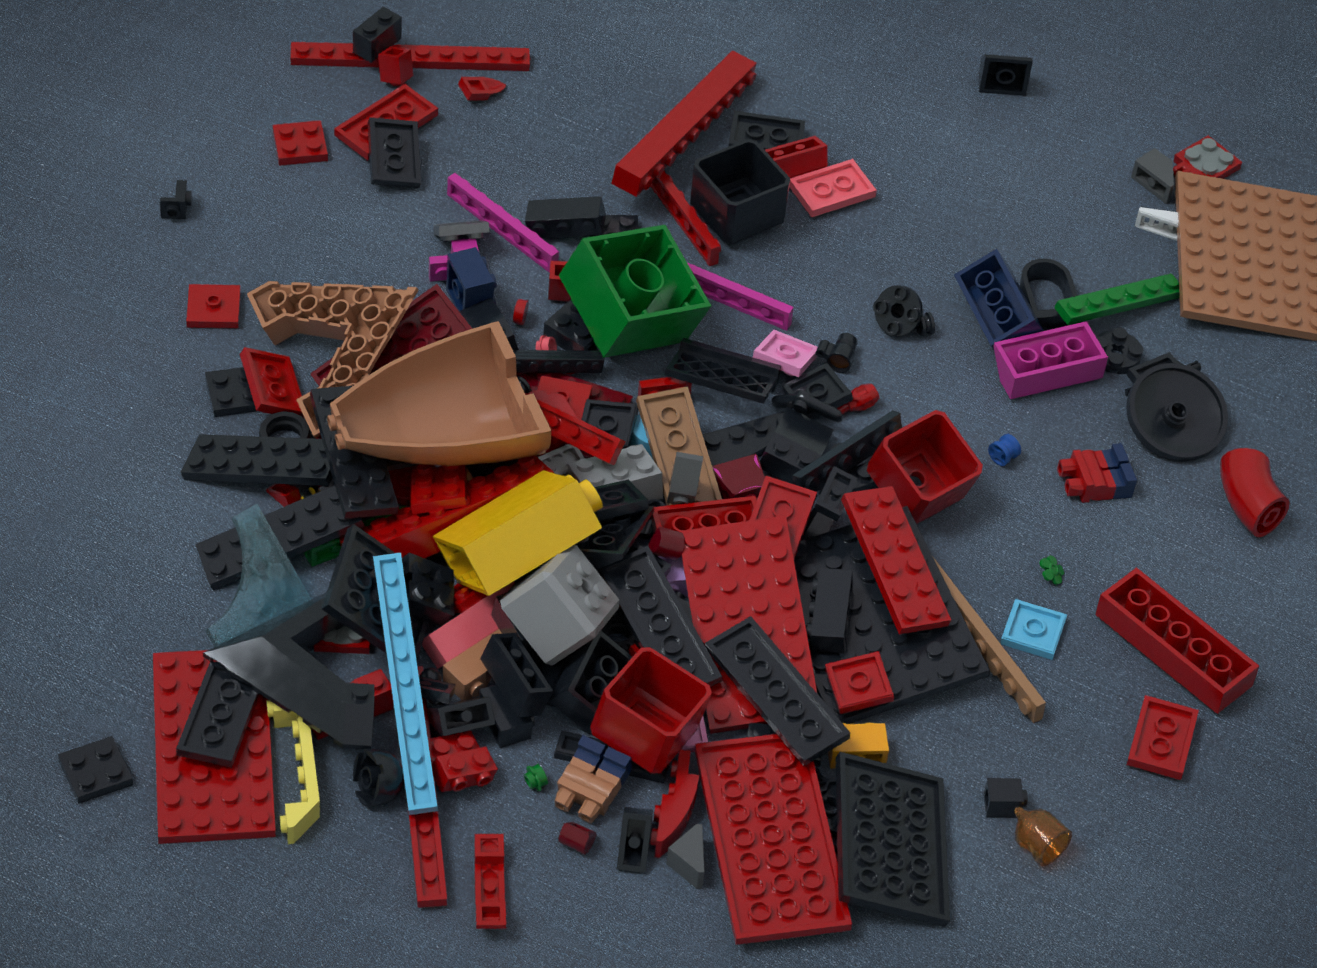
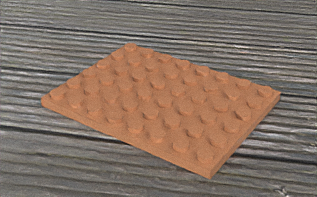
M1177 171L1175 176L1176 212H1178L1177 244L1180 317L1317 341V196Z

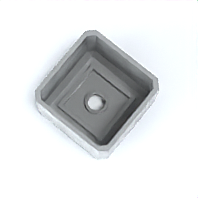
M577 545L571 546L521 576L500 600L501 608L544 663L551 666L595 638L619 608L618 597Z

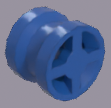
M1004 434L999 438V442L994 441L989 445L988 452L991 459L997 465L1005 466L1011 459H1015L1021 454V446L1014 436Z

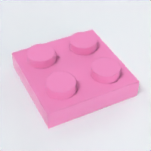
M773 330L754 350L753 358L781 365V371L785 374L800 377L817 358L816 350L818 347Z

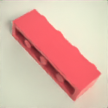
M514 581L492 595L485 597L423 639L422 646L437 669L499 629L491 616L496 596L507 593L515 584Z

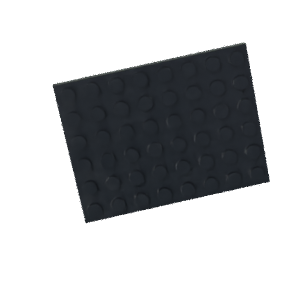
M908 506L902 507L951 618L950 624L946 627L905 634L898 633L852 524L802 540L794 558L806 629L807 623H812L813 617H809L810 601H815L816 595L812 594L813 579H818L819 569L852 570L853 592L845 653L812 651L811 640H808L812 666L815 670L814 677L817 693L838 719L845 724H850L989 677V668ZM879 651L894 695V701L840 714L825 670V664Z

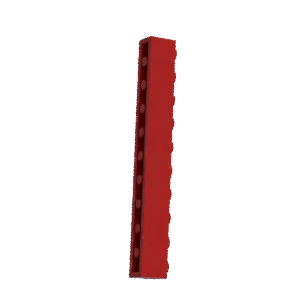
M732 50L616 164L611 184L635 197L643 190H648L652 181L655 178H660L664 169L667 166H672L676 157L679 154L682 155L691 142L694 143L702 131H706L714 119L717 120L725 108L728 109L731 106L736 96L740 97L745 87L753 84L756 78L754 71L757 63Z

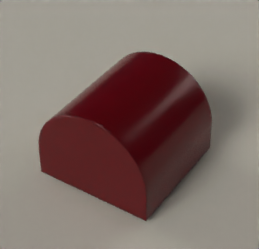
M659 526L648 546L653 555L678 560L684 550L685 539L682 532Z
M575 822L564 823L558 842L586 855L591 849L597 834Z

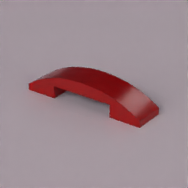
M475 834L476 929H506L504 834Z

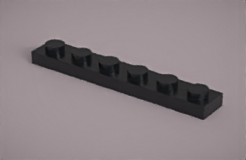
M892 410L792 475L793 484L817 492L822 488L834 466L848 472L875 453L884 437L902 428L901 413Z

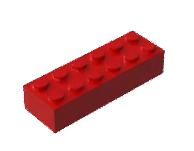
M1137 567L1100 594L1095 615L1216 714L1253 686L1259 665Z

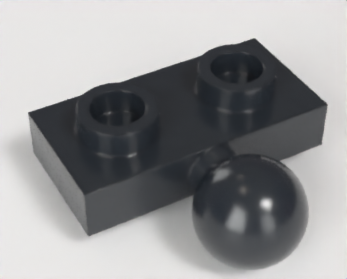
M426 668L421 672L419 682L422 699H427L435 705L449 704L454 695L456 684L443 682L440 672L435 668Z

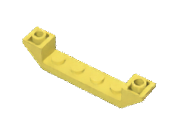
M266 700L268 717H273L274 728L292 727L293 738H299V743L294 744L296 761L301 760L302 766L297 767L298 782L299 784H304L305 790H300L301 802L285 804V815L280 816L281 833H287L288 844H294L320 818V799L311 728L303 723V718L293 711L288 713L270 700Z

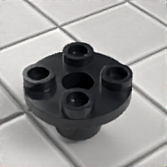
M895 285L885 289L873 304L876 321L880 328L888 335H908L921 322L923 315L921 299L913 289L907 286Z

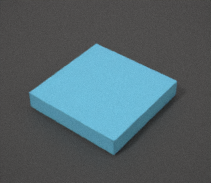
M1015 599L1000 644L1053 660L1067 614Z

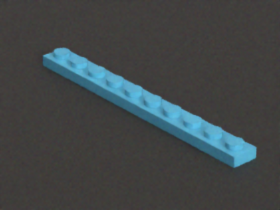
M401 553L373 556L409 815L438 811L402 557Z

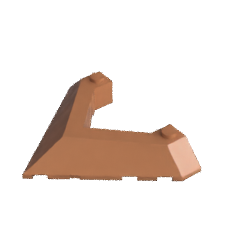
M268 281L247 293V296L262 328L274 345L297 333L344 340L341 348L338 347L330 363L332 368L327 378H323L318 387L329 388L353 386L370 374L417 294L418 288L407 287V290L395 289L393 286L373 285L372 287H364L363 285L324 283L323 286H312L311 283L302 282L282 285L278 281ZM309 392L296 400L316 439L321 435Z

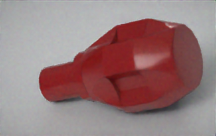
M862 384L851 391L852 401L836 409L840 410L842 414L847 411H864L872 407L879 400V393L873 384Z

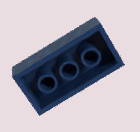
M998 249L993 250L954 274L993 350L994 342L1044 331L1008 263Z

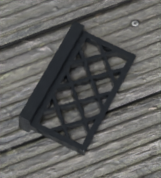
M683 338L678 352L666 368L665 376L764 404L769 394L777 388L781 365Z

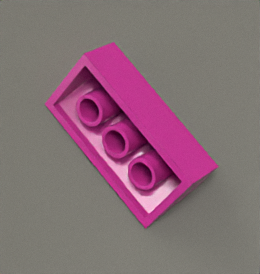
M1087 321L994 342L1000 382L1010 399L1103 378L1108 359Z

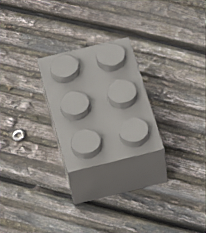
M642 444L622 449L615 465H611L595 456L568 463V474L576 479L578 483L587 479L594 487L629 479L648 501L663 499L662 472Z

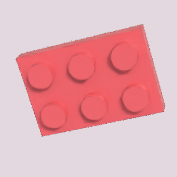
M853 159L790 178L789 186L811 217L874 198L877 191Z

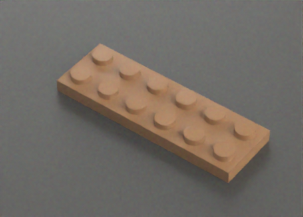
M688 387L637 396L636 402L653 460L662 472L663 493L666 503L677 452L703 456L695 502L721 500V494Z

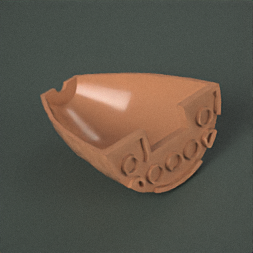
M499 321L444 338L413 350L384 365L331 402V415L327 416L330 431H336L335 441L338 450L347 449L378 458L412 464L459 466L503 462L544 454L551 444V429L534 393L525 395L516 376V356Z

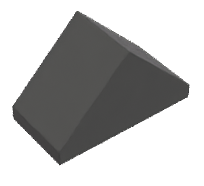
M696 824L668 848L667 865L696 889H702L704 879L702 824Z

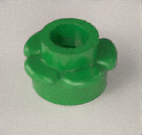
M539 764L532 767L527 766V773L524 774V779L528 787L542 791L541 787L548 784L544 770Z

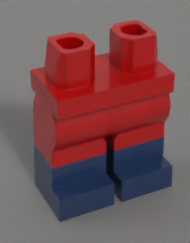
M1122 443L1112 444L1111 449L1084 450L1082 452L1081 450H1073L1071 458L1059 460L1057 466L1060 477H1072L1065 481L1067 496H1079L1082 503L1089 502L1090 499L1132 498L1137 483V478L1131 464L1128 463L1129 459Z

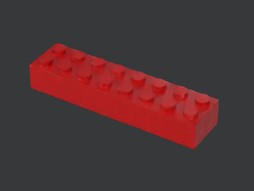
M536 456L520 458L515 464L496 468L494 473L472 478L467 483L466 507L447 510L443 507L420 514H412V509L405 507L399 509L398 514L387 518L375 519L370 525L361 529L393 552L401 553V557L412 553L426 558L440 552L433 535L541 471L554 472ZM345 535L339 538L341 547H342V544H343Z

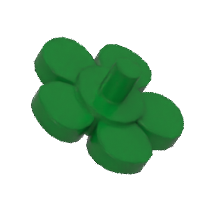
M1052 555L1042 558L1039 563L1040 567L1045 570L1042 573L1046 581L1052 580L1055 585L1062 582L1061 576L1064 575L1062 566L1060 564L1057 565V560Z

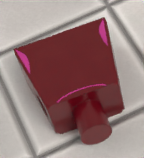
M757 454L712 466L722 499L756 496L757 500L765 479Z

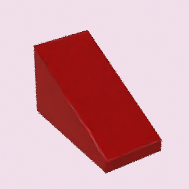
M273 484L266 489L267 493L284 507L301 500L299 489L288 484Z

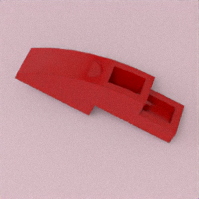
M680 749L678 761L672 760L670 777H675L676 782L669 784L668 795L662 794L661 805H655L653 822H659L658 829L652 828L650 845L656 846L655 858H661L668 852V848L680 838L695 806L699 775L688 774L691 754L689 750Z

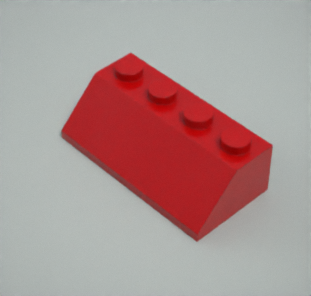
M756 496L654 507V512L651 515L653 535L659 526L674 531H683L749 521L757 501Z

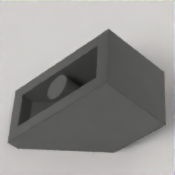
M1154 148L1135 160L1131 178L1162 202L1168 204L1174 187L1173 161Z
M682 452L676 453L667 503L677 505L695 502L703 456Z

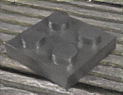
M480 220L434 224V235L441 236V240L444 241L458 240V235L463 234L469 239L482 238L483 233L489 232V222Z

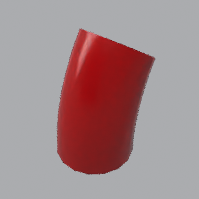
M1249 448L1234 449L1224 454L1220 461V475L1232 510L1241 523L1254 536L1263 537L1271 533L1285 518L1290 502L1272 478L1269 458L1264 453Z

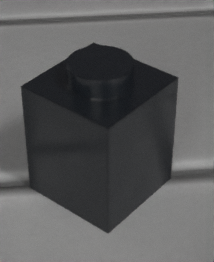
M987 778L983 794L986 818H1020L1022 808L1027 807L1028 801L1027 790H1022L1021 778Z

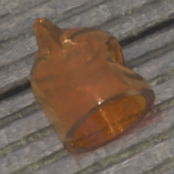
M1020 807L1015 808L1014 813L1018 819L1015 829V841L1017 844L1029 850L1034 860L1041 866L1054 862L1068 847L1072 839V831L1046 810L1040 808L1026 811Z

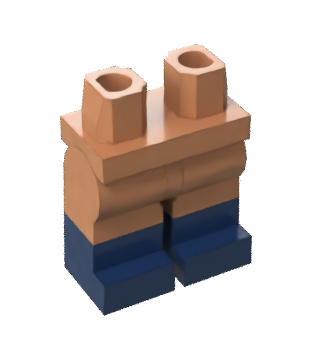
M582 735L578 743V749L557 782L556 808L569 812L573 803L576 802L582 805L578 811V817L590 824L593 823L599 814L604 816L608 806L612 803L632 771L631 757L610 747L606 750L604 744Z

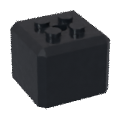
M746 139L695 160L690 204L724 243L733 244L784 223L790 178L757 141Z

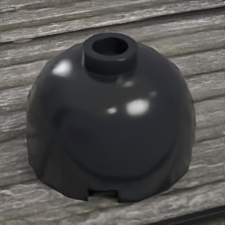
M364 749L365 752L357 754L353 766V782L358 781L361 790L355 791L360 803L366 807L390 803L399 795L405 782L403 767L394 754L384 749Z

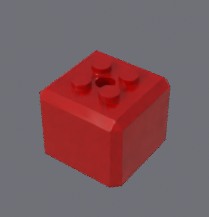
M934 410L884 437L868 462L867 472L878 488L893 486L901 507L908 506L916 524L963 499L981 475L983 464L945 412ZM910 477L919 478L922 485L916 486Z
M651 647L640 648L604 689L590 726L592 735L613 749L630 756L633 762L650 773H662L679 750L697 731L712 694L710 685Z

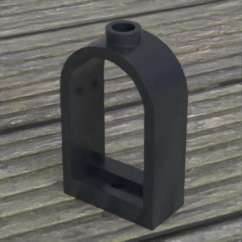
M1035 259L1030 261L1022 270L1019 285L1044 331L1069 326L1055 309L1037 310L1029 282L1033 280H1048L1055 283L1061 289L1064 299L1078 296L1069 270L1063 264L1051 259Z

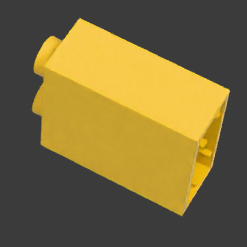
M543 470L433 535V538L449 568L454 570L456 581L461 585L490 596L557 554L600 530L602 526L595 512L603 508V504L596 489L587 479L578 483L569 474L562 476Z

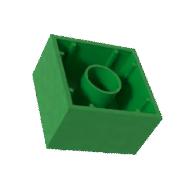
M666 225L582 238L559 274L573 304L576 306L604 358L681 343L683 338L688 339L711 307L710 302Z

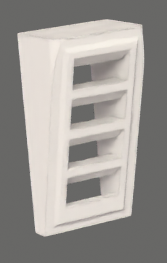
M1140 207L1135 226L1177 240L1178 212ZM1145 217L1150 218L1149 222H1144Z

